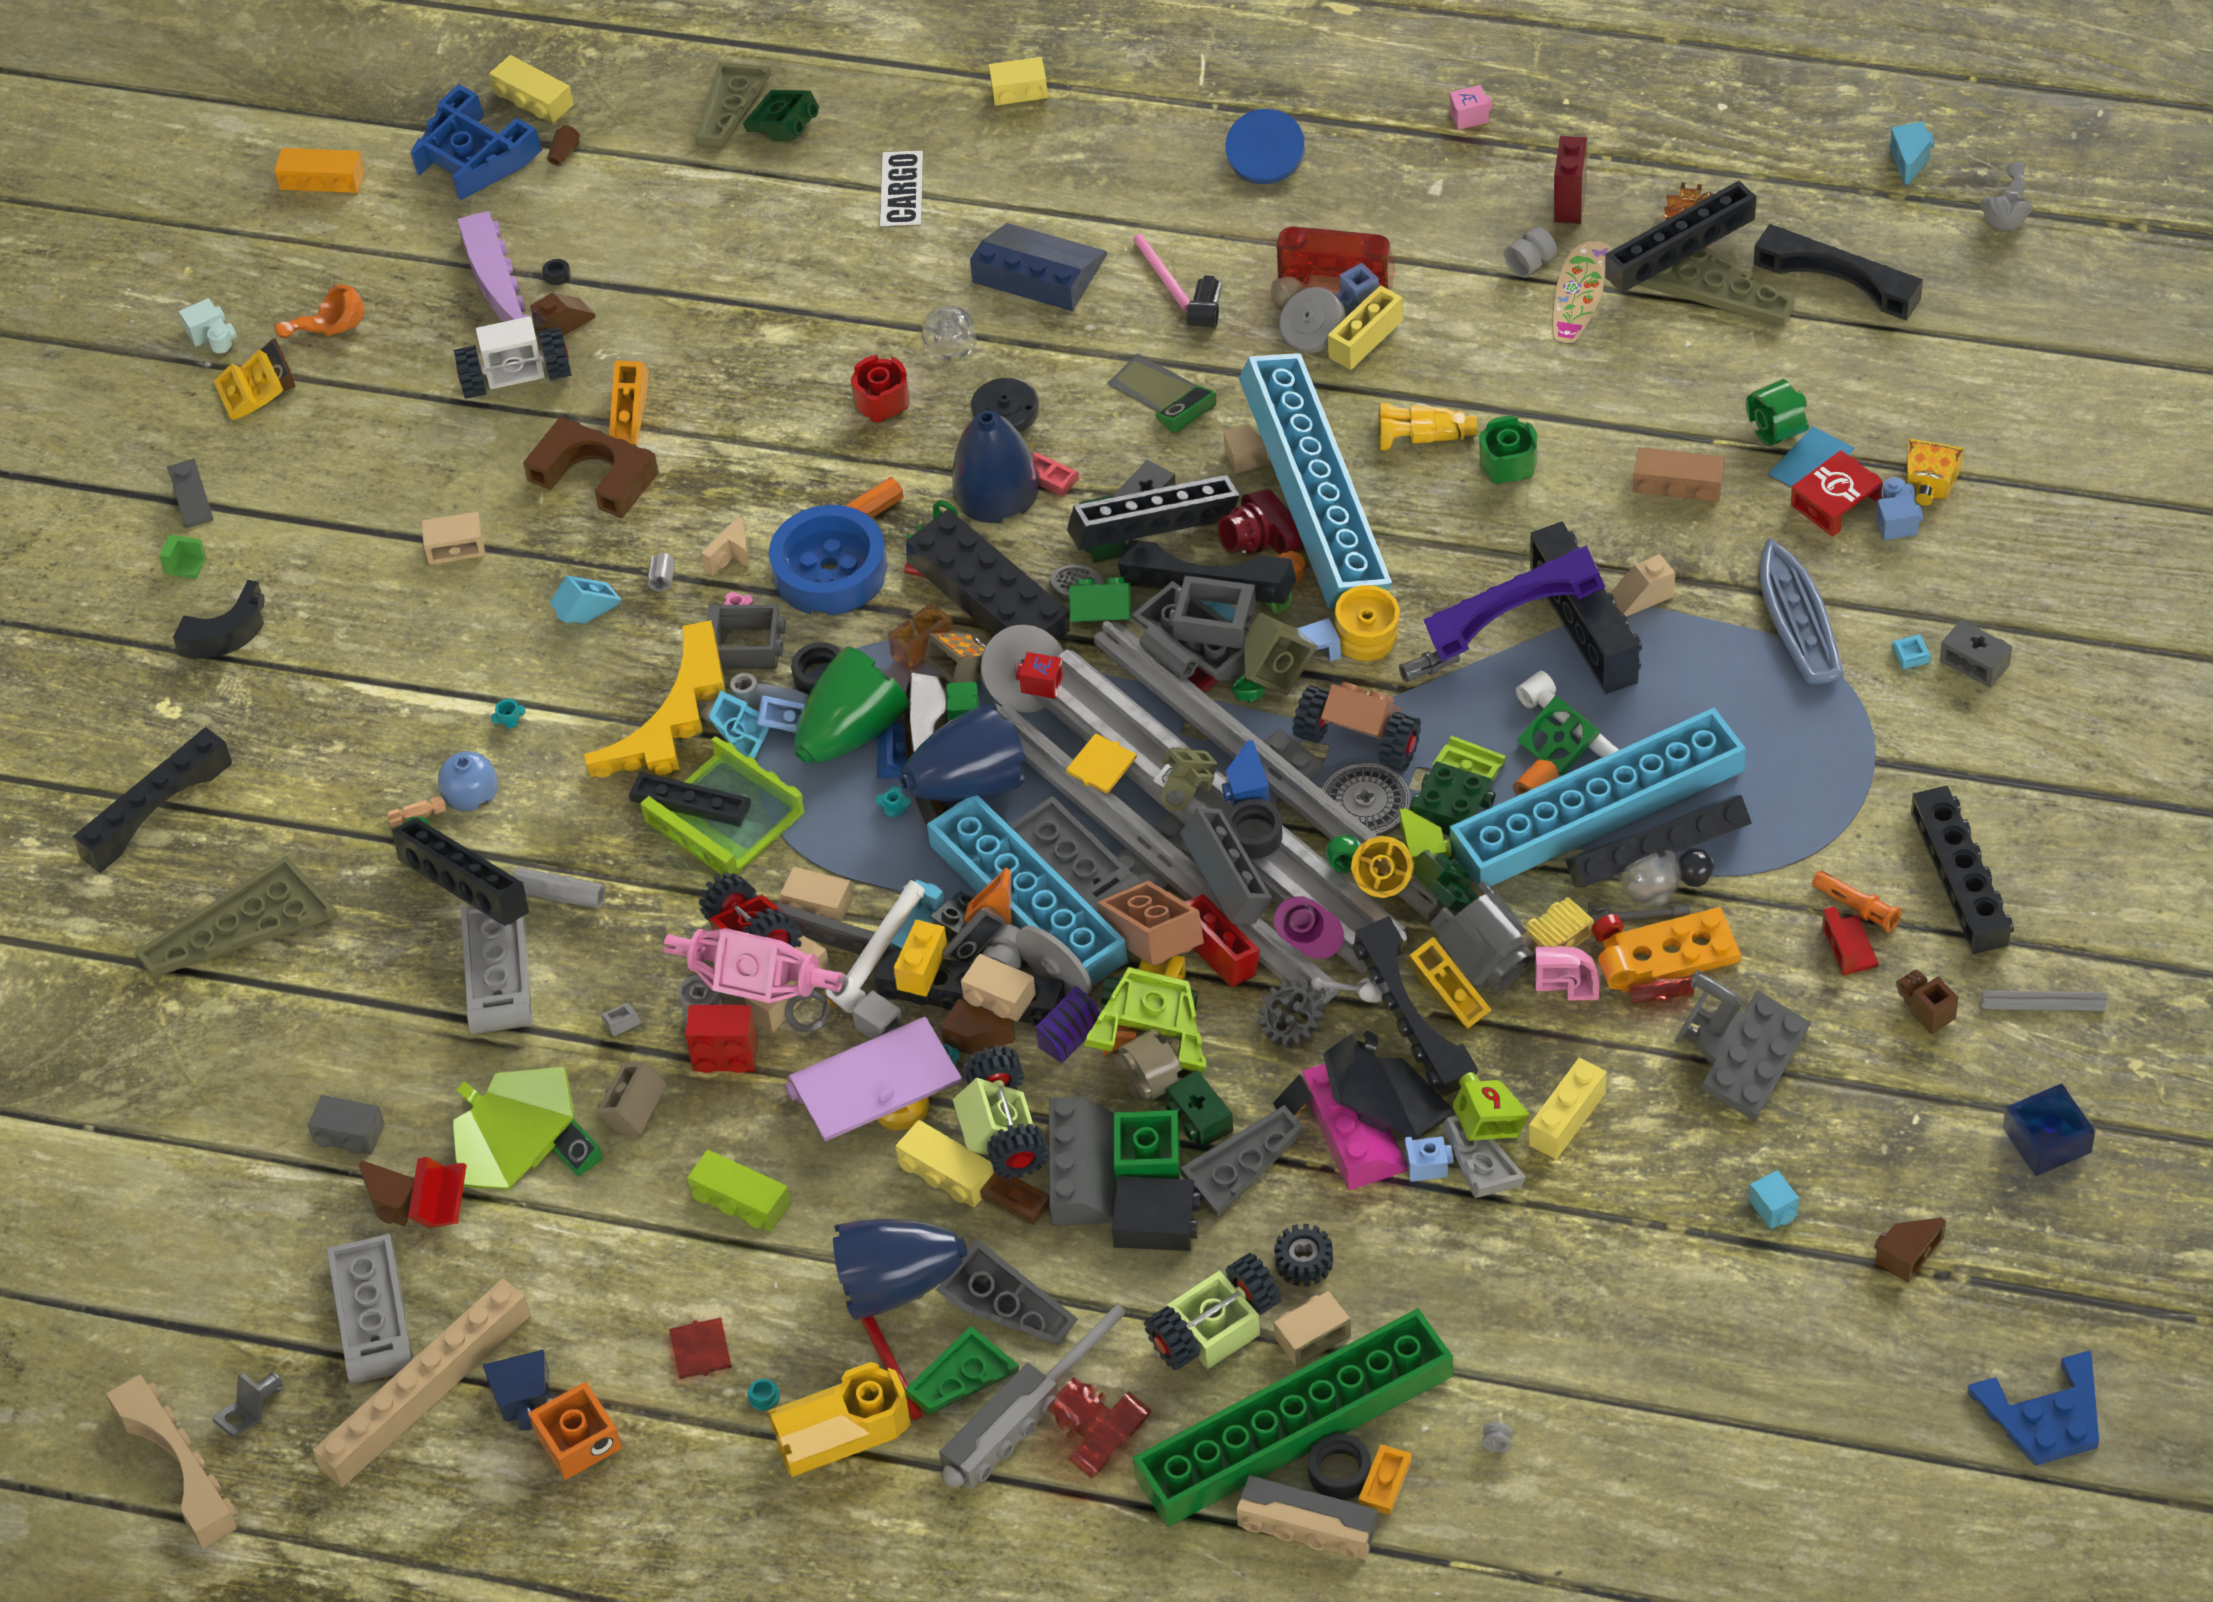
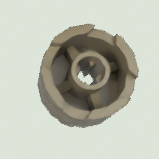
M1154 1029L1124 1044L1118 1049L1119 1053L1113 1056L1117 1068L1121 1072L1125 1071L1130 1081L1128 1083L1129 1091L1136 1100L1143 1098L1145 1101L1151 1102L1164 1095L1166 1087L1183 1079L1177 1076V1072L1181 1071L1182 1068L1168 1042L1160 1043L1156 1038L1159 1036V1032Z

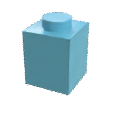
M1778 1170L1750 1184L1749 1202L1770 1229L1780 1224L1786 1225L1798 1216L1799 1197Z

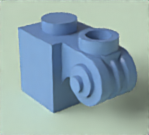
M1360 263L1339 275L1340 292L1335 295L1342 302L1345 316H1347L1379 287V278L1363 263Z
M1897 477L1889 478L1884 482L1882 499L1877 500L1876 521L1883 540L1918 535L1919 522L1923 521L1921 506L1916 505L1914 501L1915 491L1912 483L1906 484L1905 481Z

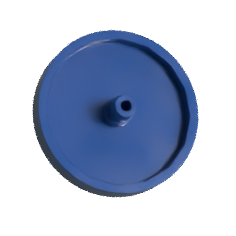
M1258 109L1246 113L1232 125L1226 137L1225 148L1228 162L1239 177L1255 184H1273L1288 178L1297 170L1304 157L1305 142L1299 124L1291 116L1275 109Z

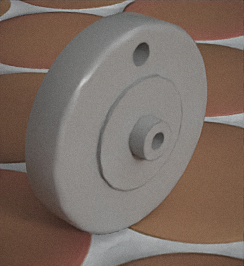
M1310 287L1301 290L1288 300L1281 312L1279 320L1281 335L1298 352L1307 354L1320 352L1328 348V334L1345 319V309L1338 297L1328 289Z

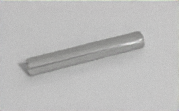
M1983 991L1981 994V1006L1983 1009L2105 1011L2108 1005V997L2105 992Z

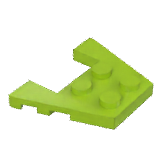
M1128 967L1111 995L1110 1000L1088 1033L1084 1046L1112 1052L1117 1025L1147 1032L1154 1029L1160 1035L1180 1040L1177 1059L1182 1069L1198 1070L1200 1073H1204L1206 1068V1059L1203 1057L1201 1050V1035L1197 1031L1195 1021L1196 1012L1189 981Z

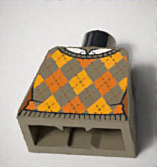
M930 633L923 660L951 683L975 682L982 680L980 662L986 645L969 633Z

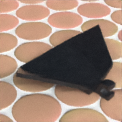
M1368 1030L1363 1034L1365 1043L1359 1040L1356 1042L1353 1035L1350 1034L1323 1054L1333 1099L1339 1105L1357 1112L1359 1121L1384 1133L1391 1128L1412 1139H1417L1454 1112L1452 1107L1404 1058L1376 1057L1374 1052L1378 1045V1037Z

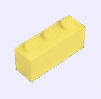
M509 55L489 73L493 93L552 124L574 105L569 85L512 55Z
M1380 285L1328 334L1329 358L1352 370L1403 321V297Z
M1579 1057L1529 1124V1146L1557 1160L1605 1095L1607 1071Z
M920 1120L912 1126L896 1145L898 1164L903 1170L908 1173L914 1172L924 1178L931 1187H939L948 1192L955 1201L959 1203L965 1202L973 1208L982 1199L980 1190L994 1173L992 1163L989 1160L968 1150L965 1146Z

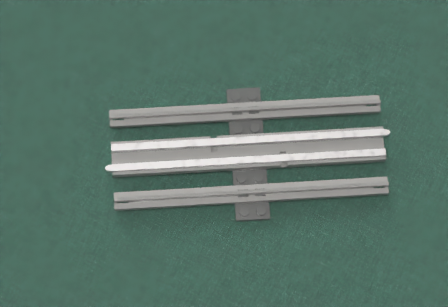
M1106 620L1102 623L1103 630L1094 636L1095 645L1230 757L1235 759L1246 742L1254 740L1269 784V802L1275 806L1281 801H1285L1330 840L1340 835H1350L1362 844L1370 838L1378 837L1309 780L1322 770V762L1280 728L1262 741L1188 679H1180L1140 646L1139 639L1115 620L1113 623H1110ZM1111 637H1114L1117 641H1119V644L1113 641ZM1068 649L1058 656L1062 658L1063 678L1056 699L1031 696L1087 743L1096 733L1112 742L1118 741L1120 746L1136 753L1137 758L1124 774L1163 806L1160 798L1163 786L1153 781L1166 765L1161 761L1171 747L1189 749L1190 747L1073 650L1069 651ZM1007 703L1002 707L995 704L997 707L996 712L1002 719L1009 718L1015 727L1023 747L1025 762L1126 847L1116 858L1132 873L1137 875L1142 883L1149 880L1166 891L1173 887L1187 900L1204 894L1225 914L1188 850L1180 832L1196 808L1221 809L1226 817L1228 811L1232 808L1231 802L1225 801L1222 792V784L1226 783V771L1221 774L1216 770L1210 791H1205L1202 786H1198L1189 805L1184 810L1178 812L1168 810L1171 814L1152 827L1111 791L1106 794L1090 785L1085 786L1084 782L1067 774L1066 769L1072 763V758ZM1178 790L1167 793V799L1172 804L1178 805L1184 801L1183 794ZM1248 819L1236 827V832L1248 839H1259L1272 831V826L1260 819ZM1283 825V839L1279 848L1271 855L1250 859L1272 899L1279 905L1291 897L1304 896L1315 901L1339 919L1344 929V941L1336 953L1361 974L1367 971L1368 968L1363 960L1359 961L1353 951L1352 944L1355 940L1356 930L1390 916L1404 940L1403 946L1407 945L1406 927L1341 873L1331 869L1322 857ZM1414 874L1407 887L1397 894L1427 920L1431 919L1445 907ZM1424 894L1432 900V904L1423 897ZM1260 918L1255 924L1234 923L1260 949L1258 961L1279 979L1285 981L1289 987H1291L1293 980H1297L1301 987L1305 982L1311 986V981L1314 978H1320L1324 982L1336 983L1295 947L1284 941L1276 931ZM1321 988L1322 993L1319 1000L1326 1004L1340 993V989Z

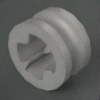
M1502 1423L1486 1424L1483 1427L1484 1437L1482 1438V1446L1492 1452L1508 1451L1511 1448L1510 1439L1513 1430L1508 1425Z

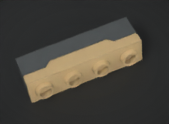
M1250 1475L1237 1506L1238 1526L1243 1527L1249 1532L1267 1533L1286 1542L1293 1540L1307 1544L1315 1550L1326 1549L1334 1551L1349 1559H1367L1378 1528L1377 1509Z

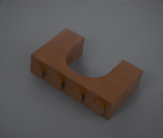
M563 417L558 418L523 462L527 481L552 490L565 472L578 462L589 459L608 462L613 467L595 489L598 509L622 519L659 473L655 453L650 450L629 444L623 439L614 438L600 430L588 428L577 421H571Z

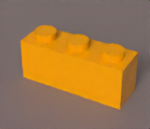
M281 148L274 171L280 190L358 193L364 174V166L360 151Z

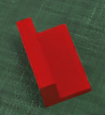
M1836 906L1825 908L1823 911L1822 928L1842 976L1878 967L1879 963L1859 916L1841 919Z
M429 1157L418 1158L408 1218L428 1229L458 1224L467 1164L457 1163L443 1166Z

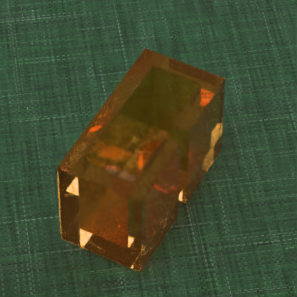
M933 602L912 616L915 638L913 636L912 623L909 620H906L888 633L891 657L909 672H912L925 662L923 658L930 633H953L951 617Z

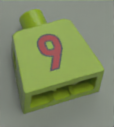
M1473 1072L1463 1075L1459 1080L1461 1089L1453 1102V1108L1467 1139L1474 1141L1518 1138L1530 1116L1523 1105L1501 1081H1480Z

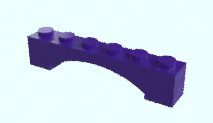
M1587 545L1579 549L1571 550L1568 554L1553 561L1545 562L1531 571L1519 574L1498 586L1490 587L1485 592L1472 598L1464 599L1448 609L1438 611L1423 620L1441 660L1445 661L1469 650L1468 644L1486 625L1517 606L1536 599L1556 595H1576L1579 600L1606 588Z

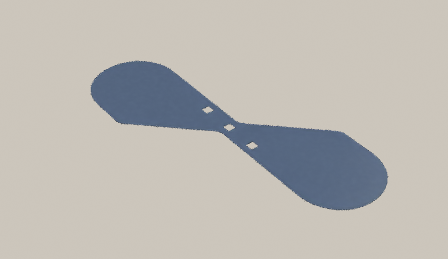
M1651 606L1626 617L1629 629L1632 634L1636 633L1642 644V650L1639 651L1641 669L1638 674V683L1605 694L1563 625L1391 697L1395 699L1393 704L1401 707L1400 713L1419 718L1421 721V733L1418 736L1420 739L1416 744L1417 749L1413 753L1414 757L1410 761V765L1405 770L1379 762L1378 754L1380 752L1379 746L1382 743L1381 739L1330 723L1327 726V733L1324 734V738L1318 743L1327 745L1330 749L1322 770L1309 780L1322 788L1327 779L1338 770L1354 764L1372 763L1395 771L1404 779L1409 788L1416 768L1432 770L1433 762L1445 744L1449 743V738L1452 735L1506 756L1505 765L1501 767L1499 775L1493 782V792H1496L1493 807L1517 796L1513 790V784L1539 760L1519 744L1517 739L1544 708L1537 705L1533 709H1528L1520 702L1516 694V687L1539 671H1544L1551 677L1556 687L1555 695L1597 727L1601 732L1600 734L1619 750L1715 708L1746 748L1745 771L1577 848L1587 851L1671 821L1726 797L1742 795L1752 824L1645 864L1677 872V862L1681 854L1696 848L1705 850L1712 856L1715 866L1711 876H1742L1772 871L1797 863L1817 853L1834 841L1853 821L1865 802L1875 771L1876 749L1874 733L1868 714L1858 695L1844 677L1824 684H1808L1797 668L1781 637ZM929 637L892 639L856 648L875 660L874 666L879 668L888 679L893 677L904 693L911 673L945 678L923 660ZM825 662L806 676L819 679L830 663ZM1102 674L1190 747V750L1207 751L1218 763L1216 768L1218 772L1222 774L1230 766L1234 759L1210 739L1204 741L1181 735L1186 719L1144 684ZM946 679V690H947V685L951 683V682H950L949 680H947V679ZM982 680L975 681L974 683H977L979 705L987 703L997 704L987 693ZM1213 700L1262 741L1280 728L1299 744L1302 741H1308L1293 735V718ZM1047 708L1033 713H1019L1073 760L1087 744L1084 739ZM904 714L895 723L904 725ZM1553 716L1549 718V721L1555 726L1562 725ZM775 728L769 729L759 749L757 763L767 772H774L789 787L791 785L796 787L803 796L802 801L805 813L781 834L782 838L800 855L820 868L838 876L898 892H903V887L910 880L914 882L920 880L926 884L931 883L943 891L944 903L959 891L973 898L978 894L930 846L928 828L921 815L915 796L902 789L899 778L883 779L877 777L878 737L839 758L817 764L811 762L805 764L794 753L796 750L794 746L796 733ZM1539 730L1534 736V746L1538 751L1548 741V735L1542 730ZM1557 732L1554 740L1561 742L1565 737L1564 733ZM1572 733V740L1579 745L1581 740ZM1588 747L1565 774L1602 757H1599ZM1565 749L1556 750L1549 759H1561L1570 755V753ZM1025 761L1020 762L1021 774L1025 778L1021 787L982 799L1010 825L1053 796L1115 857L1126 849L1123 844ZM1125 774L1111 789V792L1152 827L1171 814ZM894 786L900 787L903 795L911 799V806L906 808L904 814L899 817L885 815L882 806L876 804V797L884 795ZM758 787L765 811L773 826H775L790 813L791 809ZM1409 788L1410 800H1412L1415 793L1419 794L1420 791ZM961 801L944 802V807L949 810Z

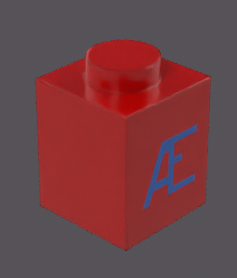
M1027 652L1024 662L1018 664L1016 671V680L1020 681L1021 693L1056 699L1063 678L1062 658Z

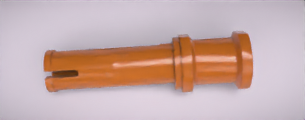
M1823 870L1818 871L1812 880V887L1859 912L1861 919L1865 921L1870 919L1882 926L1883 931L1887 933L1893 931L1899 923L1902 909L1898 906L1891 907L1880 901V897L1876 894H1864Z

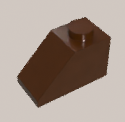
M554 292L530 305L534 327L538 332L561 326L564 336L596 317L595 313L580 298Z
M961 999L957 1000L941 1025L943 1043L969 1055H973L977 1051L983 1052V1048L989 1047L990 1050L996 1045L1001 1047L1011 1044L1016 1039L1013 1020L1001 1018L994 1012L973 1006Z
M362 1160L359 1167L376 1216L385 1223H396L405 1226L409 1220L408 1214L414 1178Z
M1940 1217L1895 1223L1888 1233H1881L1874 1245V1249L1877 1250L1875 1264L1909 1283L1944 1239L1946 1220Z

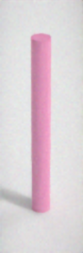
M1142 234L1136 235L1133 239L1134 243L1183 311L1188 312L1189 298Z

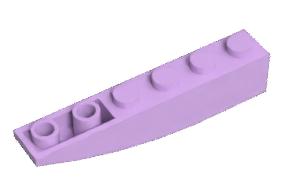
M489 211L457 219L473 275L493 311L502 322L528 317V314L522 315V312L526 311L522 295L516 296V293L520 292L516 276L510 277V274L514 273L510 258H504V255H508L504 239L498 240V237L502 236L498 220L492 221Z

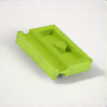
M1451 735L1449 743L1445 744L1433 762L1432 768L1435 762L1438 761L1492 778L1494 782L1500 773L1501 767L1505 765L1506 756Z

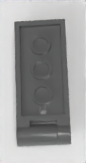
M1053 796L1009 825L1098 914V901L1142 883L1137 875L1132 873Z

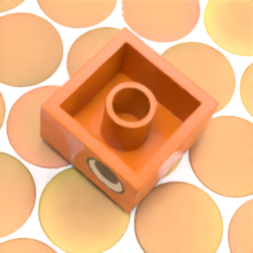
M586 1381L528 1413L534 1434L564 1480L571 1478L622 1449L616 1426Z

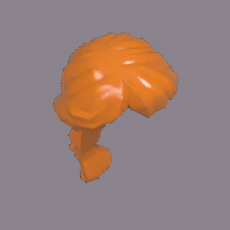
M343 284L335 285L328 290V294L323 299L316 315L298 317L289 322L275 323V333L277 336L286 339L291 337L295 330L302 329L317 334L323 333L326 336L351 330L358 326L363 319L365 312L363 300L354 287Z

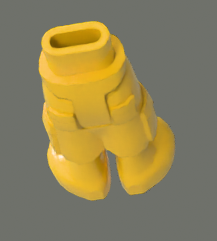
M1379 403V450H1389L1393 440L1400 436H1409L1410 442L1414 444L1457 440L1459 435L1460 440H1464V436H1477V416L1464 415L1463 411L1456 412L1448 410V408L1412 405L1410 409L1395 407L1390 403Z

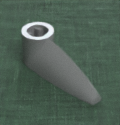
M748 673L738 674L730 682L732 696L747 702L748 707L759 711L760 699L763 695L802 704L806 703L809 694L794 689L757 683L755 677Z

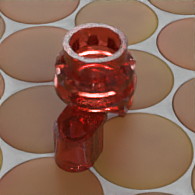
M1073 1377L1056 1395L1047 1410L1055 1416L1058 1428L1062 1431L1069 1428L1066 1435L1069 1439L1074 1438L1078 1433L1085 1438L1071 1454L1069 1461L1090 1479H1093L1108 1463L1110 1455L1122 1446L1128 1435L1131 1437L1139 1429L1152 1410L1130 1391L1110 1410L1103 1404L1108 1394L1103 1391L1097 1396L1098 1388L1094 1384L1082 1383L1079 1379Z

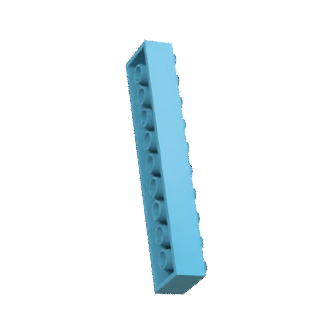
M1301 353L1249 357L1241 372L1239 381L1328 609L1336 608V602L1340 596L1352 587L1372 585L1388 591L1392 581Z
M1712 708L1450 826L1451 851L1468 868V875L1474 880L1473 882L1478 889L1482 891L1478 886L1482 881L1493 886L1744 772L1746 748L1717 710Z

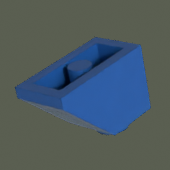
M1254 740L1246 742L1226 770V783L1222 784V792L1225 801H1230L1232 807L1247 799H1260L1269 802V784Z

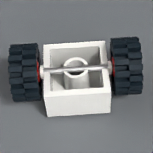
M531 316L476 328L484 362L481 363L482 367H480L476 345L453 350L457 364L459 383H461L465 399L487 394L482 372L484 375H487L490 390L545 378L541 363L544 362V359L550 380L572 376L568 360V350L566 343H564L561 326L539 331L543 349L542 353V350H538Z

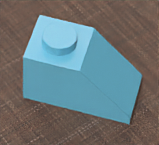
M1924 121L1891 127L1890 149L1904 185L1910 184L1929 161L1930 148L1934 147L1932 132H1927Z
M566 575L549 603L557 612L556 615L560 620L566 623L576 622L585 624L618 606L622 599L607 582Z

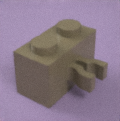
M646 1062L623 1063L612 1085L606 1088L605 1092L607 1094L603 1101H599L597 1114L619 1136L641 1135L655 1106L659 1103L667 1084Z

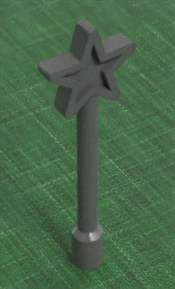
M1589 902L1587 914L1595 923L1600 918L1609 914H1617L1620 920L1668 916L1678 918L1690 915L1689 905L1673 906L1671 909L1610 913L1609 905L1598 909L1593 903Z

